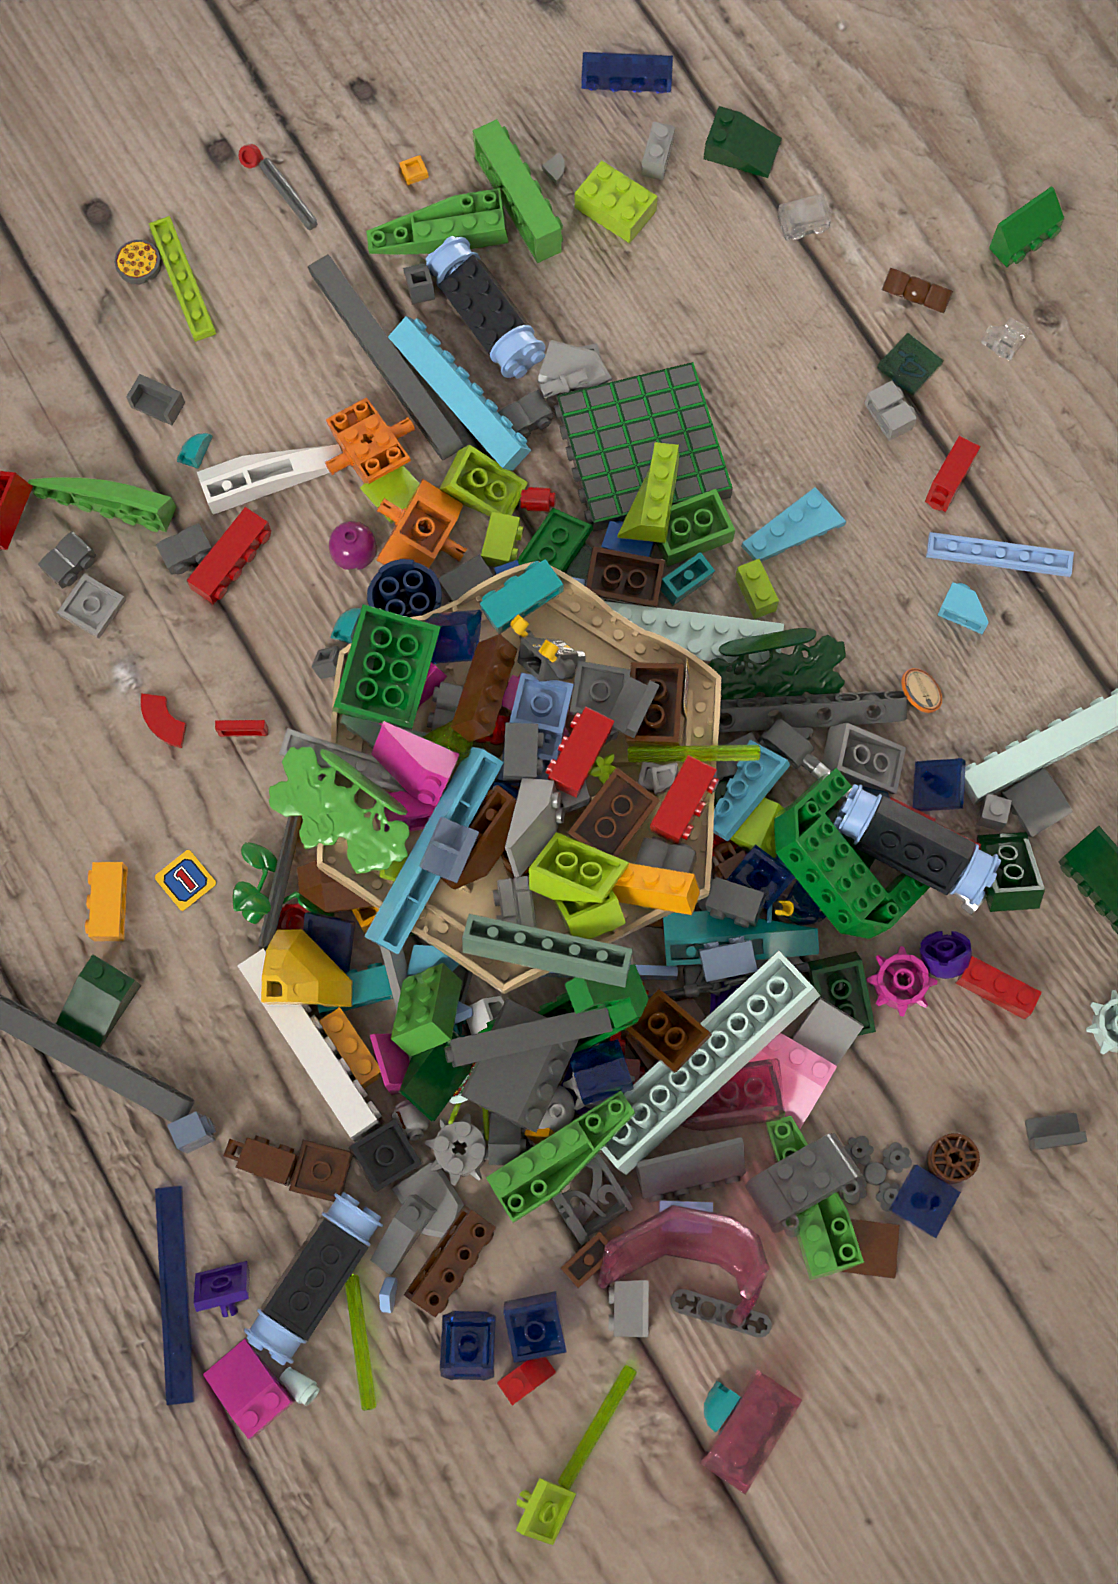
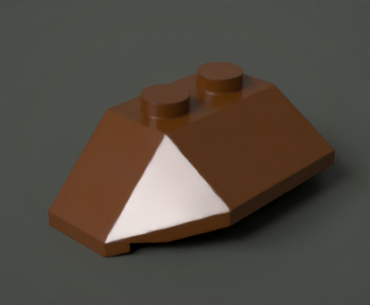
M496 785L487 792L469 825V828L479 833L458 882L455 883L441 877L454 890L487 876L505 850L517 800L499 785Z
M317 860L297 868L299 893L324 912L330 913L375 907L317 867Z

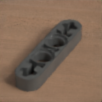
M676 1290L670 1299L671 1307L680 1314L753 1337H765L771 1330V1321L763 1313L690 1290ZM682 1293L686 1294V1299L691 1302H695L694 1297L700 1298L696 1305V1314L690 1312L693 1308L691 1306L685 1305L683 1309L678 1308L679 1303L675 1302V1298L681 1297ZM710 1301L715 1305L716 1309L712 1317L702 1315L700 1311L702 1303ZM731 1309L739 1311L741 1315V1320L737 1325H730L726 1320V1314ZM746 1313L751 1314L749 1320L758 1321L759 1317H761L763 1324L766 1325V1329L756 1333V1327L748 1324L747 1330L742 1329L746 1321Z

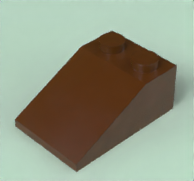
M658 989L650 997L648 1005L638 1022L626 1028V1031L639 1045L674 1073L712 1036L705 1027L661 989Z

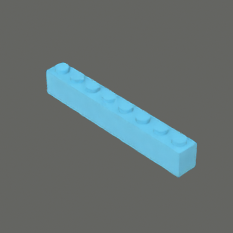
M405 316L388 338L502 468L513 471L531 452V449L526 445L527 439L511 428L513 426L512 422L497 412V405L482 395L484 391L479 385L474 382L472 383L468 379L470 375L460 366L457 367L454 363L455 358L448 351H443L439 346L441 342L434 335L427 333L425 330L427 326L418 318L414 320Z
M469 746L364 937L399 954L441 878L419 867L439 818L444 817L459 825L469 827L501 769L503 761L484 749Z

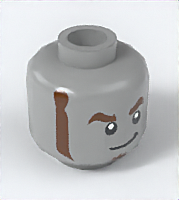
M408 1100L396 1105L395 1111L392 1113V1120L396 1119L405 1136L410 1141L422 1138L424 1136L423 1132L429 1127L428 1118Z

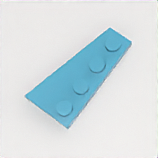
M814 487L746 539L741 547L753 560L760 558L762 562L785 552L790 547L799 546L805 543L806 540L824 535L827 531L836 527L840 528L846 524V520Z
M749 740L746 746L748 750L744 758L741 757L737 764L738 769L733 779L730 778L726 786L727 791L724 797L719 799L714 809L713 833L726 841L730 840L790 766L787 759L752 740Z

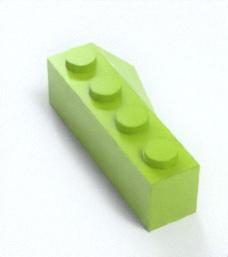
M655 442L650 467L617 538L666 543L679 466V445Z

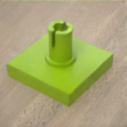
M539 1478L533 1493L523 1490L519 1494L528 1502L517 1499V1506L525 1509L516 1531L524 1536L554 1545L576 1493Z

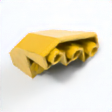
M277 930L266 949L262 971L261 1002L268 1005L321 1004L326 1007H352L353 981L303 930Z

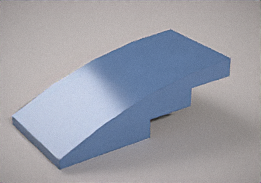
M521 673L509 723L538 724V733H543V749L537 750V759H543L542 775H537L536 779L548 780L549 775L546 774V770L552 759H558V748L562 741L574 684L558 680L538 681L531 674ZM504 763L499 770L497 782L505 783L503 782ZM510 783L512 786L517 787L521 785V783Z

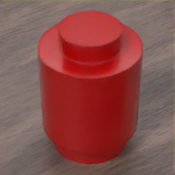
M528 487L521 491L522 509L550 512L551 507L556 505V493H552L551 488Z

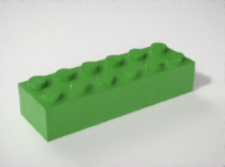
M496 119L473 130L475 158L493 189L500 188L504 208L536 263H540L561 253V242H563L561 230H563V225L560 218L553 215L550 201L547 198H543L538 181H533L530 176L531 171L526 162L523 163L520 159L518 147L510 142L508 130L505 126L502 127Z

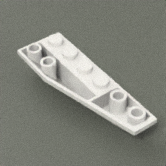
M339 444L245 455L198 471L197 474L208 505L214 515L328 474L330 472L325 465V461L341 454L342 451Z

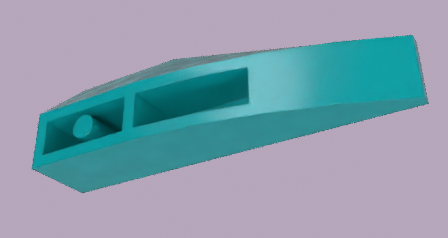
M695 911L692 915L672 913L663 917L666 966L701 964L698 950L704 949L703 944L719 941V945L728 944L730 938L744 936L745 940H751L755 960L771 959L778 951L785 957L819 954L817 928L778 921L767 923L766 919L759 918L756 927L749 925L748 928L736 925L733 919L727 917L724 920L710 916L708 911Z

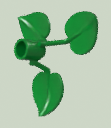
M245 842L241 847L242 857L252 867L262 869L263 874L257 888L244 881H240L235 885L232 896L234 911H242L243 917L250 923L258 924L264 915L268 914L271 910L269 898L260 893L268 875V870L271 872L276 871L278 860L267 848L255 843ZM298 891L284 898L283 904L293 898H298L299 904L308 911L328 918H334V912H324Z

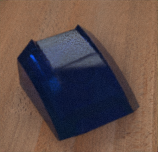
M453 1311L442 1316L441 1377L449 1380L483 1381L494 1377L495 1315L486 1311Z

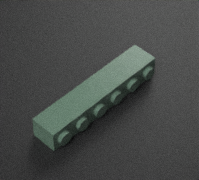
M473 914L468 915L462 937L463 953L624 988L631 965V948Z

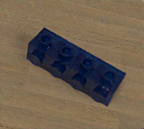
M583 52L581 89L592 91L671 93L673 55Z

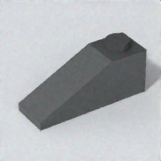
M417 1194L409 1195L393 1218L370 1260L392 1276L437 1209Z

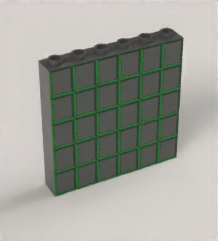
M694 362L557 395V405H553L556 419L561 418L562 426H559L561 437L563 440L567 439L568 447H566V454L569 461L573 460L575 467L572 468L573 478L575 482L579 481L581 489H578L581 504H586L587 510L584 511L586 523L592 525L593 532L607 529L610 521L624 522L650 467L655 442L679 445V466L672 505L714 489L717 490L721 500L731 498L733 487Z

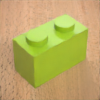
M496 512L491 513L481 552V557L487 566L498 567L517 560L518 549L515 547L517 540H522L524 527L520 526V517Z
M760 558L738 566L735 579L753 618L757 619L775 612L779 599Z

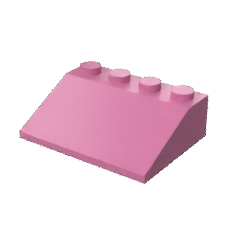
M779 1033L718 1091L768 1121L791 1115L800 1130L837 1066L786 1035Z

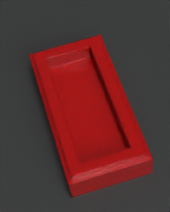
M215 720V730L220 737L268 735V726L265 720Z

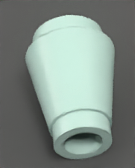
M288 1367L279 1378L298 1404L302 1403L308 1406L320 1391L316 1386L317 1382L293 1370L291 1367Z

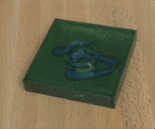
M907 333L879 362L877 368L914 396L943 365L944 360Z

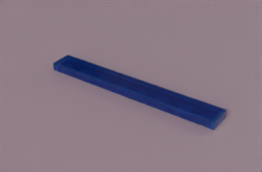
M183 1186L155 1188L166 1406L195 1402Z

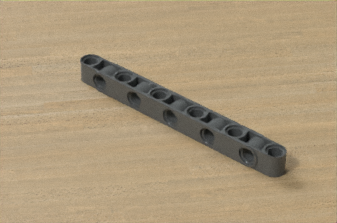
M903 691L720 700V714L729 713L730 715L724 719L720 718L719 732L769 730L778 719L795 728L836 726L843 723L860 725L901 722L907 719L908 699ZM870 705H877L874 710H867ZM820 708H828L824 713H817ZM772 710L779 711L775 716L768 715Z

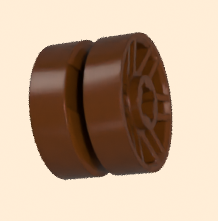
M950 1133L931 1144L927 1152L926 1163L935 1179L945 1184H957L975 1174L979 1167L980 1154L976 1144L969 1137L959 1133ZM951 1154H954L955 1161H957L954 1164L951 1163L952 1160L949 1157Z

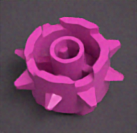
M900 946L897 954L888 959L880 955L876 956L880 968L876 975L866 978L867 983L874 985L876 994L879 997L876 1005L886 1004L897 1009L899 1015L903 1017L907 1008L914 1004L926 1008L928 1004L924 995L929 987L937 985V980L928 976V969L921 961V958L918 959L914 955H907L904 946ZM901 977L906 980L902 986L898 984V979Z

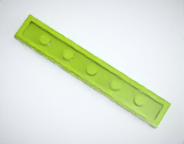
M167 216L148 223L194 341L216 335L215 328L171 217Z

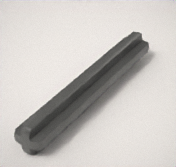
M269 158L260 161L261 170L308 230L317 227V219Z

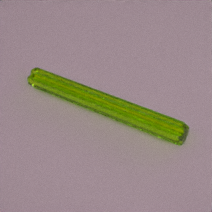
M759 745L630 746L627 749V759L629 762L685 761L689 755L699 761H755L760 759L761 749Z
M355 1274L350 1275L345 1283L361 1409L367 1411L376 1408V1399L359 1276Z
M625 1365L559 1477L558 1484L568 1490L571 1488L636 1376L637 1371L629 1365Z

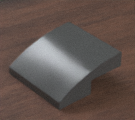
M1041 768L1002 792L1005 799L1012 800L1010 810L1012 814L1018 816L1029 837L1037 835L1073 812L1063 793L1045 768Z

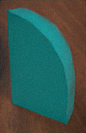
M200 433L187 439L179 452L177 462L199 469L213 436L209 433Z
M353 608L342 613L335 623L330 638L351 644L362 608Z
M719 1381L715 1382L704 1402L705 1420L715 1433L726 1421L741 1398Z

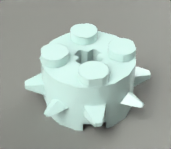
M1112 990L1111 1001L1104 1005L1092 1002L1090 1006L1095 1014L1093 1015L1092 1025L1086 1028L1087 1032L1093 1033L1101 1047L1100 1053L1103 1055L1108 1051L1118 1053V993L1116 990Z

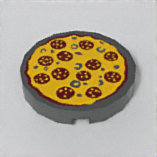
M136 239L125 243L119 248L115 255L114 263L117 272L124 281L140 285L157 276L161 269L162 261L159 251L152 243Z

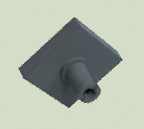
M578 661L569 714L576 715L577 712L582 714L586 706L609 717L628 676L630 677V669Z

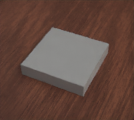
M83 574L57 613L62 618L99 639L126 599L109 587Z
M819 996L791 1039L837 1066L864 1026Z

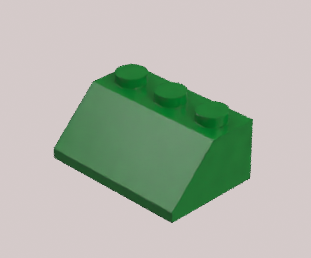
M1052 186L998 223L989 249L1006 268L1013 263L1018 264L1025 258L1028 252L1038 250L1048 238L1053 239L1061 232L1062 229L1060 227L1064 221V215L1055 189Z

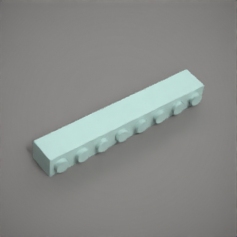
M1118 688L1111 692L1112 696L1106 699L1102 696L1090 703L1091 707L1085 710L1082 707L1074 710L1069 714L1070 718L1064 721L1059 718L1048 725V729L1040 732L1038 729L1027 735V740L1021 743L1018 740L1005 747L1006 751L1000 754L997 751L984 758L985 762L979 765L972 763L962 769L963 773L958 780L973 805L982 801L987 794L993 795L1032 775L1041 768H1045L1118 730Z

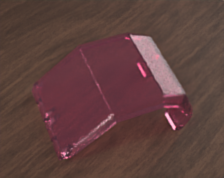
M672 1205L613 1238L606 1244L598 1285L601 1288H606L609 1284L665 1255L715 1264L736 1279L742 1301L734 1311L731 1322L740 1327L758 1301L770 1267L760 1236L733 1216Z

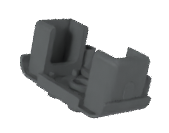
M830 1133L757 1174L746 1183L745 1188L771 1231L779 1233L784 1230L788 1237L793 1238L800 1233L799 1220L796 1215L836 1192L839 1197L844 1196V1199L849 1203L858 1201L860 1195L857 1178L863 1179L864 1176L837 1135Z

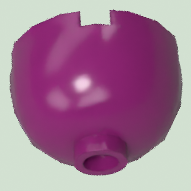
M356 521L344 522L335 527L330 534L328 546L331 558L336 565L344 570L363 569L371 564L375 558L377 547L375 536L368 526Z

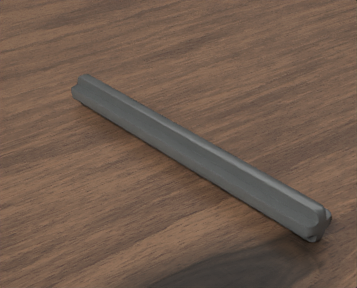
M301 815L289 816L269 896L271 910L268 914H265L258 942L260 950L264 948L266 951L277 931L299 830L302 824Z

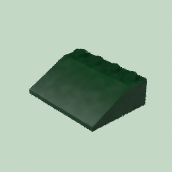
M1098 826L1058 862L1061 865L1062 872L1067 877L1073 878L1078 884L1077 888L1081 894L1093 901L1096 911L1101 916L1107 917L1112 923V929L1118 934V846Z

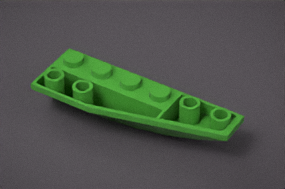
M500 188L454 195L366 231L369 254H430L450 236L466 238L470 243V249L509 243Z
M65 477L28 480V483L33 486V495L40 499H47L48 497L64 506L72 504L85 512L96 511L109 519L114 517L120 518L129 525H136V523L144 525L145 528L153 532H158V530L167 532L176 509L172 497L118 482Z
M619 1091L486 1177L512 1223L558 1195L636 1114L622 1091Z
M791 1115L766 1122L776 1163L808 1145ZM837 1192L796 1215L800 1225V1233L797 1236V1240L810 1280L836 1274L864 1263L848 1210Z

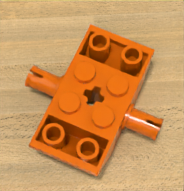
M366 397L325 419L343 452L325 461V465L331 475L350 465L363 483L370 484L411 461L409 455L397 440L415 431V427L409 417L391 427L387 426Z
M424 479L421 480L406 508L401 509L384 498L377 512L393 520L395 527L376 561L385 565L395 560L410 559L429 569L437 554L442 550L459 562L467 548L451 540L449 533L459 517L463 503ZM420 526L424 527V533L419 530Z

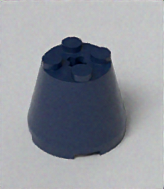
M400 559L389 562L378 569V573L368 586L367 601L371 607L410 618L422 616L440 608L442 591L440 582L431 569L429 570L424 565L414 562V560Z

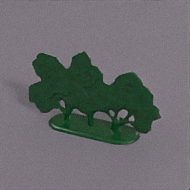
M795 628L728 641L722 644L718 651L724 656L739 657L732 663H728L725 659L715 658L708 665L721 676V700L754 698L760 692L766 694V697L799 696L804 692L812 695L840 693V689L845 684V680L842 679L840 674L833 671V668L846 657L845 644L843 641L837 642L830 635H825L815 645L808 647L804 644L812 641L816 637L817 632L811 628ZM795 646L793 653L790 655L776 652V649ZM769 651L770 654L769 659L763 663H756L749 659V654ZM802 651L808 652L807 658L803 657ZM743 661L744 670L741 674L735 675L734 672L737 664L740 666ZM748 663L754 666L753 669L748 668ZM732 665L731 671L727 672L726 668Z

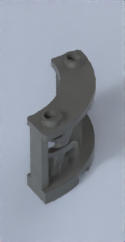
M530 1146L526 1147V1151L531 1149ZM599 1153L586 1165L593 1169V1183L589 1197L580 1191L570 1190L564 1193L560 1192L552 1198L556 1208L581 1246L590 1240V1235L627 1210L629 1212L633 1210L629 1202L632 1199L630 1192L625 1185L620 1187ZM602 1172L607 1178L610 1185L601 1186ZM613 1193L618 1202L602 1212L596 1205L597 1200L603 1204H609L610 1202L605 1199V1194ZM573 1197H579L586 1202V1205L584 1207L579 1201L580 1205L574 1208L570 1201ZM594 1210L598 1216L583 1225Z

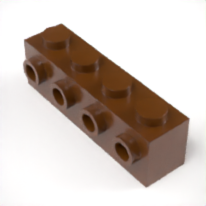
M501 634L477 643L452 721L451 728L468 742L492 734L499 710L502 707L503 696L508 687V680L515 664L514 660L518 649Z
M464 1205L404 1293V1296L436 1318L438 1313H442L447 1307L448 1298L452 1292L462 1285L463 1276L468 1268H472L479 1258L478 1254L483 1246H486L494 1236L493 1231L496 1227Z

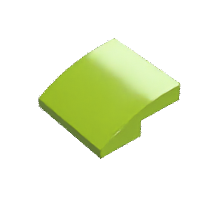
M403 465L370 484L364 483L360 489L377 508L382 500L386 498V500L403 509L408 505L420 483ZM385 516V518H386L391 524L394 522L393 520H391L390 518H388V517Z

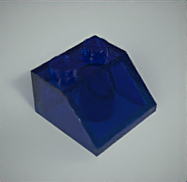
M619 1039L572 1054L570 1063L584 1105L612 1097L619 1091L624 1093L634 1090Z
M556 1291L504 1301L503 1313L514 1363L567 1353L562 1316Z

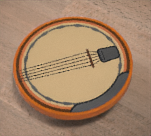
M912 668L906 671L902 676L901 684L909 702L922 712L933 713L938 710L942 704V694L936 681L921 669Z

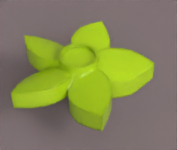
M614 754L607 755L605 759L598 756L595 762L596 766L592 767L589 775L598 777V780L604 784L609 778V774H612L616 768L611 765L614 760Z

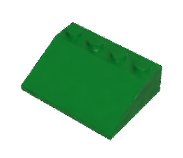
M363 604L333 712L382 724L385 721L396 727L412 730L440 626Z

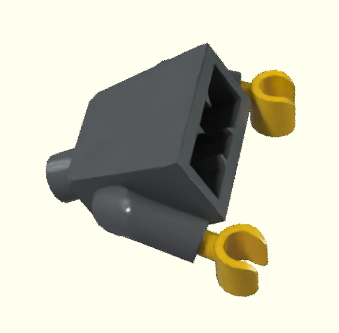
M519 614L510 623L514 631L520 635L521 640L517 662L538 681L572 679L575 676L577 662L586 661L583 651H575L563 640L536 638L530 630L525 631L529 623Z

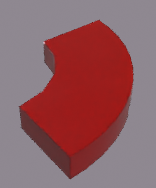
M141 693V711L149 729L164 743L182 748L187 725L185 722L176 720L170 715L167 709L166 696Z

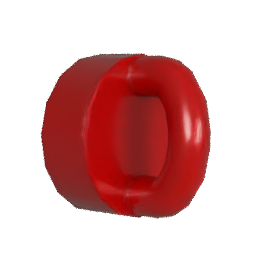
M254 144L244 145L239 150V161L246 168H254L259 165L260 161L264 160L260 149Z

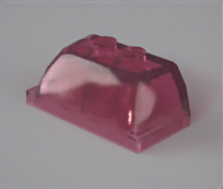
M773 1058L748 1062L691 1114L681 1126L691 1130L710 1131L782 1119L785 1116V1104L779 1059Z
M757 1369L742 1391L741 1398L720 1427L699 1461L701 1465L745 1495L802 1402V1399Z

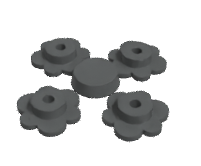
M859 1136L857 1139L851 1137L848 1140L849 1145H846L844 1148L855 1164L860 1163L866 1166L863 1171L864 1178H857L859 1199L849 1204L856 1205L860 1202V1198L866 1197L867 1192L864 1189L867 1186V1181L871 1185H880V1193L876 1195V1200L881 1202L882 1210L889 1212L892 1209H901V1202H904L907 1198L906 1192L900 1189L898 1183L894 1182L890 1185L884 1181L887 1176L886 1169H893L894 1172L900 1173L903 1168L907 1169L912 1165V1160L909 1157L910 1150L906 1147L902 1148V1145L898 1142L892 1143L889 1149L883 1151L885 1159L882 1165L879 1162H870V1154L873 1153L874 1149L869 1145L867 1137ZM858 1148L861 1149V1153L857 1152Z

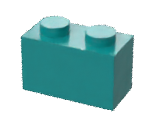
M699 552L664 577L661 581L660 590L672 606H674L711 580L715 570L704 555Z

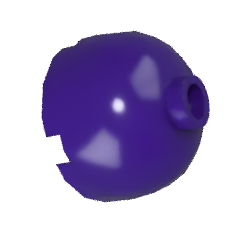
M943 931L934 932L927 935L921 941V961L928 969L930 975L941 979L955 978L962 975L969 966L972 957L971 942L964 934L956 931H951V935H943Z

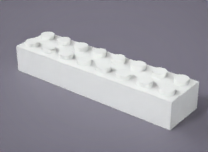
M264 948L237 965L260 1001L262 971L266 954ZM262 1003L350 1138L357 1142L380 1127L382 1124L378 1119L382 1115L372 1101L366 1102L364 1097L368 1094L357 1079L352 1081L350 1076L353 1073L343 1057L339 1060L336 1057L339 1052L329 1036L323 1037L322 1034L325 1031L315 1015L309 1016L308 1013L312 1011L309 1005H268Z

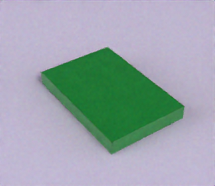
M552 508L517 559L519 566L535 561L541 562L546 559L550 566L565 573L593 531L592 525Z

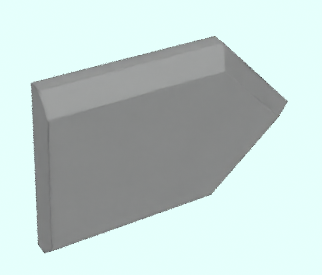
M551 340L539 373L538 383L544 384L558 379L559 375L564 374L566 376L585 369L589 383L569 390L576 391L597 386L601 383L604 384L612 380V377L596 351Z
M433 1161L397 1184L392 1190L402 1205L409 1195L417 1194L436 1208L437 1211L421 1234L442 1238L463 1208L464 1203L442 1169L430 1170L431 1165L434 1163Z

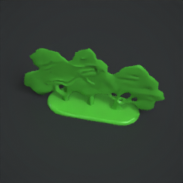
M291 747L282 760L288 780L287 782L280 781L269 787V806L285 817L302 816L303 823L299 834L305 849L316 847L318 843H322L324 846L334 845L339 837L347 839L348 859L357 874L368 873L371 870L380 871L388 869L393 861L400 862L404 857L408 856L404 844L410 835L409 827L402 821L388 822L384 814V807L397 814L406 815L408 811L400 802L348 762L328 750L321 749L320 754L331 765L329 768H321L319 766L315 751L311 747H301L298 750L295 747ZM336 771H339L354 783L351 788L337 786L334 783ZM320 774H325L326 776L322 781L318 780ZM359 788L377 800L373 808L362 809L356 805L354 795ZM371 812L370 818L364 817V814ZM375 814H378L377 819L381 820L379 831H375L373 828ZM385 824L390 827L388 832L384 830Z

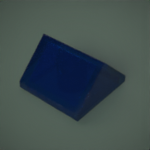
M481 610L434 613L425 621L426 623L440 626L431 659L432 664L472 661L480 639Z
M755 844L749 848L727 880L763 892L766 897L763 907L768 910L796 877L789 869Z

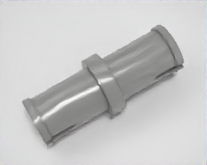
M585 369L566 376L564 374L559 375L558 379L539 385L542 395L546 399L561 392L568 393L570 389L588 384L589 381Z

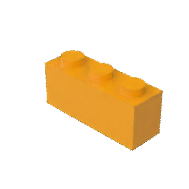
M92 862V870L88 871V884L91 885V894H88L86 899L87 909H90L89 919L85 921V932L94 942L124 941L128 867L123 862Z
M632 863L628 864L627 869L612 888L620 903L688 915L693 914L700 894L695 874Z
M340 1007L319 1021L323 1030L329 1036L337 1051L364 1089L382 1077L378 1063Z

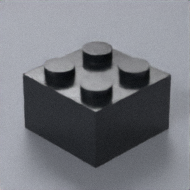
M393 1119L348 1147L374 1193L422 1164L396 1119Z

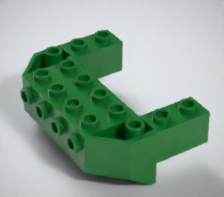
M836 767L820 777L792 804L776 814L774 818L775 851L839 933L871 939L891 929L930 887L902 873L884 889L825 813L852 788Z
M635 964L630 965L625 988L574 977V979L564 984L567 992L557 996L556 1002L545 1003L539 1006L540 1011L534 1012L550 1018L572 1012L580 1014L604 1008L608 1009L612 1031L579 1039L571 1056L573 1057L636 1024L648 1005L649 998ZM496 1019L487 1022V1028L478 1033L491 1031Z

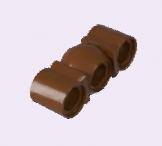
M891 267L881 289L943 314L953 294L952 290L934 283L931 285L926 280L915 276L911 277L910 274Z

